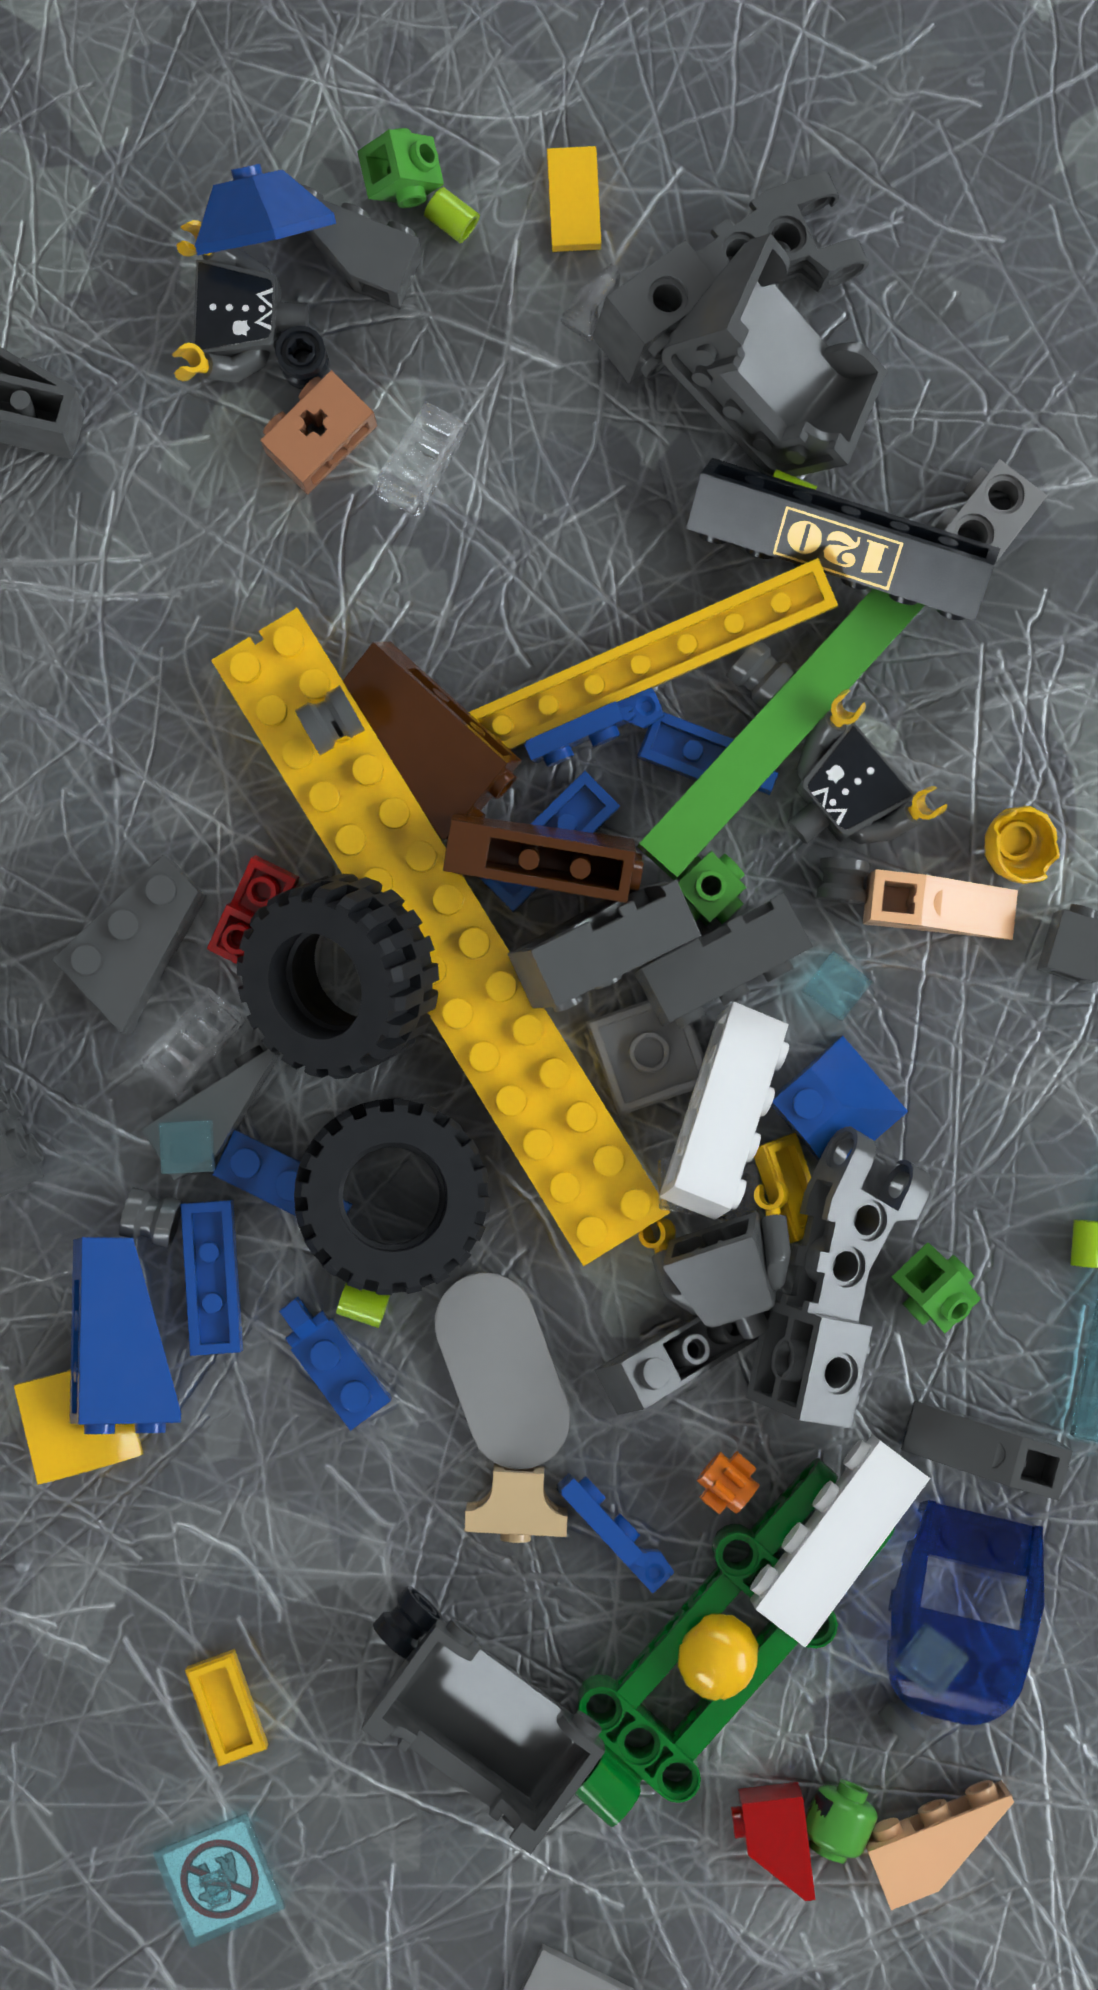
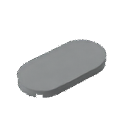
M488 1271L468 1274L454 1282L442 1296L435 1314V1333L469 1429L480 1451L494 1463L510 1469H529L539 1466L550 1460L564 1444L570 1426V1410L533 1304L525 1290L506 1276Z

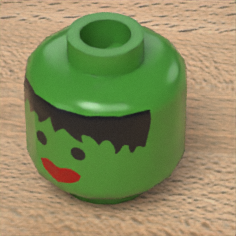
M840 1779L838 1786L823 1785L817 1788L805 1815L808 1838L810 1839L809 1847L814 1852L826 1859L842 1864L846 1863L847 1858H857L864 1853L878 1818L875 1808L866 1800L868 1792L861 1786L844 1779Z

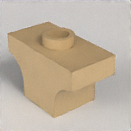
M494 1463L493 1482L488 1494L478 1501L467 1502L464 1532L500 1534V1540L511 1543L530 1542L531 1535L567 1537V1507L555 1504L547 1496L544 1489V1466H536L529 1469H510Z

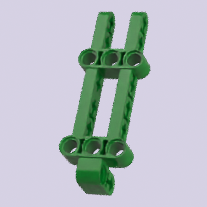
M821 1459L813 1460L751 1529L740 1524H730L717 1531L712 1544L717 1567L617 1680L608 1675L598 1674L590 1676L582 1683L578 1693V1710L590 1716L602 1728L598 1736L605 1744V1753L581 1784L575 1795L610 1827L617 1825L632 1809L640 1796V1782L642 1780L670 1802L681 1803L694 1797L700 1788L701 1782L697 1762L698 1755L799 1643L770 1621L755 1638L758 1643V1661L753 1678L747 1687L726 1700L718 1699L714 1701L701 1698L673 1731L641 1704L678 1663L679 1648L685 1634L699 1624L705 1616L721 1614L741 1591L751 1598L754 1592L750 1590V1587L759 1572L767 1564L774 1567L781 1557L775 1552L782 1546L788 1533L797 1523H802L815 1509L812 1506L813 1501L823 1486L829 1481L835 1484L838 1479V1475ZM895 1527L888 1535V1537L885 1539V1541L882 1543V1545L879 1547V1549L871 1558V1560L868 1562V1564L889 1541V1539L894 1533ZM734 1540H743L750 1545L747 1557L739 1562H730L723 1557L724 1548ZM834 1611L831 1612L806 1647L815 1649L825 1647L834 1639L838 1627ZM603 1693L611 1696L615 1704L608 1712L595 1713L587 1706V1702L593 1695ZM636 1728L646 1729L652 1734L650 1742L639 1748L629 1745L625 1737L631 1730ZM673 1763H683L690 1769L688 1776L678 1782L666 1779L663 1772L666 1767Z

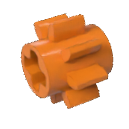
M719 1451L696 1480L705 1488L699 1498L719 1515L726 1506L737 1514L759 1488L760 1484L750 1477L757 1468L737 1451L730 1459Z

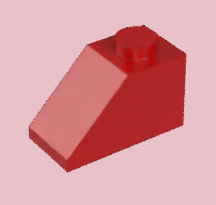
M789 1782L738 1789L740 1806L731 1807L734 1838H744L748 1856L803 1900H816L804 1800L799 1783Z

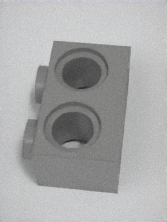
M999 459L990 472L982 467L977 471L963 490L970 497L960 511L951 506L935 528L957 535L958 531L963 529L974 531L982 543L1001 548L996 560L997 562L1048 495ZM994 490L1004 492L1010 499L1011 508L1008 510L995 508L989 501L988 493Z

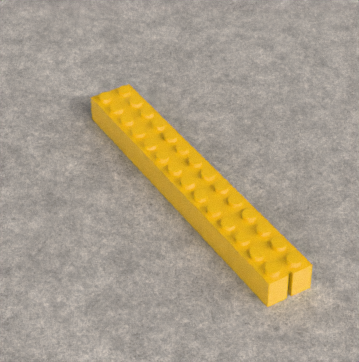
M295 608L259 630L264 639L255 645L249 636L211 661L341 873L353 874L358 880L368 877L378 881L383 885L381 892L392 889L405 900L402 904L407 912L414 909L423 922L419 925V928L424 938L430 935L435 949L430 952L432 963H438L439 980L432 984V989L438 990L436 1008L427 1013L430 1015V1018L580 1262L585 1266L671 1212L663 1199L659 1198L658 1191L545 1008H532L507 954L510 951L463 875L443 871L446 854L444 844L298 608ZM340 685L365 731L352 738L344 736L336 740L333 749L320 755L295 710L307 703L317 704L323 701L326 692Z

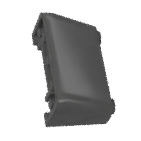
M769 233L744 243L671 333L662 352V360L669 371L762 470L774 475L777 469L797 477L849 464L887 370L871 351L861 343L847 342L828 346L775 285V283L785 278L790 267V258L782 246Z
M451 1618L448 1623L437 1620L368 1707L361 1729L382 1745L388 1736L399 1737L397 1748L404 1753L410 1748L490 1807L489 1816L496 1821L502 1816L503 1820L514 1828L510 1835V1840L531 1855L605 1753V1744L598 1736L602 1728L582 1711L578 1710L575 1715L570 1713L474 1642L477 1637L476 1634L461 1621L455 1618Z

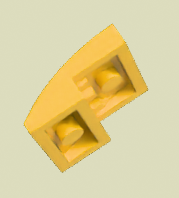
M71 1369L14 1385L37 1485L143 1455L139 1434L135 1433V1424H115V1434H84V1425L70 1423Z

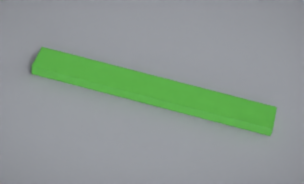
M872 589L642 839L637 847L673 880H676L820 722L825 714L831 710V704L843 690L851 688L925 605L920 603L915 605L901 604L891 599L889 593Z

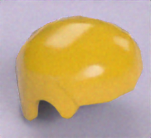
M1024 805L1005 809L993 819L987 828L984 856L996 874L1011 882L1020 884L1041 882L1048 878L1046 875L1047 870L1060 857L1057 845V830L1046 813L1031 806Z
M710 1614L705 1616L699 1624L685 1634L679 1648L677 1667L686 1686L700 1697L714 1701L718 1699L726 1700L746 1688L753 1678L758 1661V1643L750 1627L735 1616Z

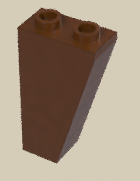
M391 641L373 642L344 678L343 682L433 828L444 840L448 839L453 814L485 818L486 815L481 810L492 797L495 799L502 797L516 781L517 776L512 772L522 760Z
M453 814L443 871L627 903L629 889L639 891L644 860H642V853L636 852L634 839Z

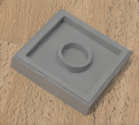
M649 1000L585 1022L618 1116L694 1090L704 1056L692 1023L679 1029L674 1020L662 1027Z

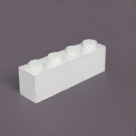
M734 1001L717 1016L659 1198L714 1220L739 1206L746 1189V1181L741 1179L746 1162L749 1163L754 1158L761 1140V1135L756 1133V1128L760 1116L764 1117L767 1114L774 1099L775 1089L770 1087L774 1070H780L789 1050V1044L784 1042L789 1024Z
M873 1434L867 1442L860 1439L851 1448L843 1462L848 1468L836 1484L829 1481L823 1486L812 1504L816 1511L805 1526L799 1522L791 1529L781 1546L785 1553L774 1567L767 1564L756 1576L750 1587V1590L754 1592L750 1601L755 1610L805 1648L930 1480L928 1476Z

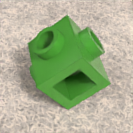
M407 128L388 129L357 151L368 199L397 203L400 208H412L423 204L427 200V195L444 185L438 153L432 136L411 133V130Z
M712 851L703 859L697 856L678 876L680 880L678 884L695 922L699 919L705 926L715 917L723 924L744 904L738 896L747 888L740 881L745 874L725 853L720 858ZM712 877L719 882L720 891L718 894L709 896L702 891L701 883L705 878Z
M928 1242L892 1276V1279L908 1296L902 1305L920 1324L924 1326L931 1320L944 1334L956 1323L964 1320L972 1307L981 1300L980 1296L969 1284L975 1277L972 1272L955 1255H952L947 1260Z

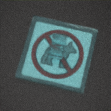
M248 1812L153 1852L191 1948L285 1909V1903Z

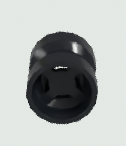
M295 326L288 328L280 335L276 343L275 353L283 376L290 385L303 389L313 378L319 376L323 379L329 373L330 361L323 339L317 331L308 326Z
M407 1586L397 1597V1606L391 1612H383L374 1621L373 1627L379 1637L395 1653L407 1659L419 1644V1638L427 1634L437 1620L444 1621L436 1607L415 1588Z

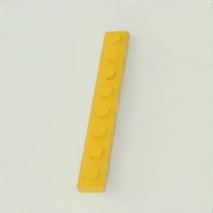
M819 558L472 710L469 713L506 747L512 750L526 744V740L615 701L619 702L648 688H654L838 607V603Z

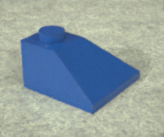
M261 164L233 169L231 170L233 181L213 185L195 248L197 255L273 241L336 224L334 213L283 169L263 174Z
M844 1036L838 1038L775 1093L771 1107L789 1128L796 1133L797 1137L818 1161L830 1139L840 1129L851 1126L875 1141L908 1112ZM852 1149L849 1151L848 1155L846 1156V1159L848 1158V1156H849V1154L851 1153Z

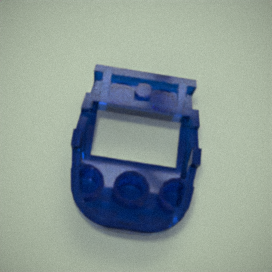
M936 1501L920 1502L917 1512L923 1513L915 1538L907 1541L901 1559L903 1563L896 1587L891 1589L888 1611H892L891 1639L887 1640L889 1680L902 1702L921 1715L967 1726L987 1724L1001 1717L1016 1702L1023 1689L1045 1606L1043 1527L1031 1526L938 1504ZM928 1556L1026 1579L1019 1630L920 1607Z

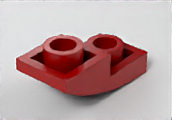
M257 855L251 857L232 901L226 905L207 950L237 964V958L243 956L245 952L239 949L244 931L252 928L250 920L259 908L267 906L269 899L279 893L295 888L300 877Z

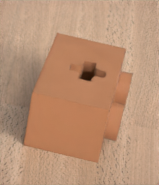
M332 370L323 379L317 376L309 381L298 396L300 401L287 414L282 411L275 415L263 430L265 436L260 440L266 454L307 495L377 427L374 412ZM310 424L318 428L323 425L325 432L321 436L314 431L309 434L307 427Z

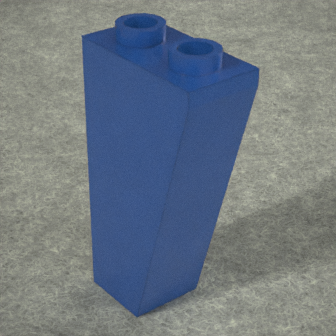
M81 1237L73 1240L70 1423L84 1425V1434H115V1424H135V1433H166V1423H181L180 1406L133 1238Z

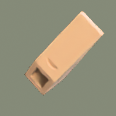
M875 869L868 874L866 886L867 900L864 905L863 924L1013 940L1018 890L925 874Z
M991 1780L975 1783L965 1790L966 1795L948 1802L945 1799L930 1801L918 1809V1814L901 1821L898 1818H888L876 1823L866 1849L891 1910L939 1892L1013 1805L1012 1795L1002 1780L996 1783Z

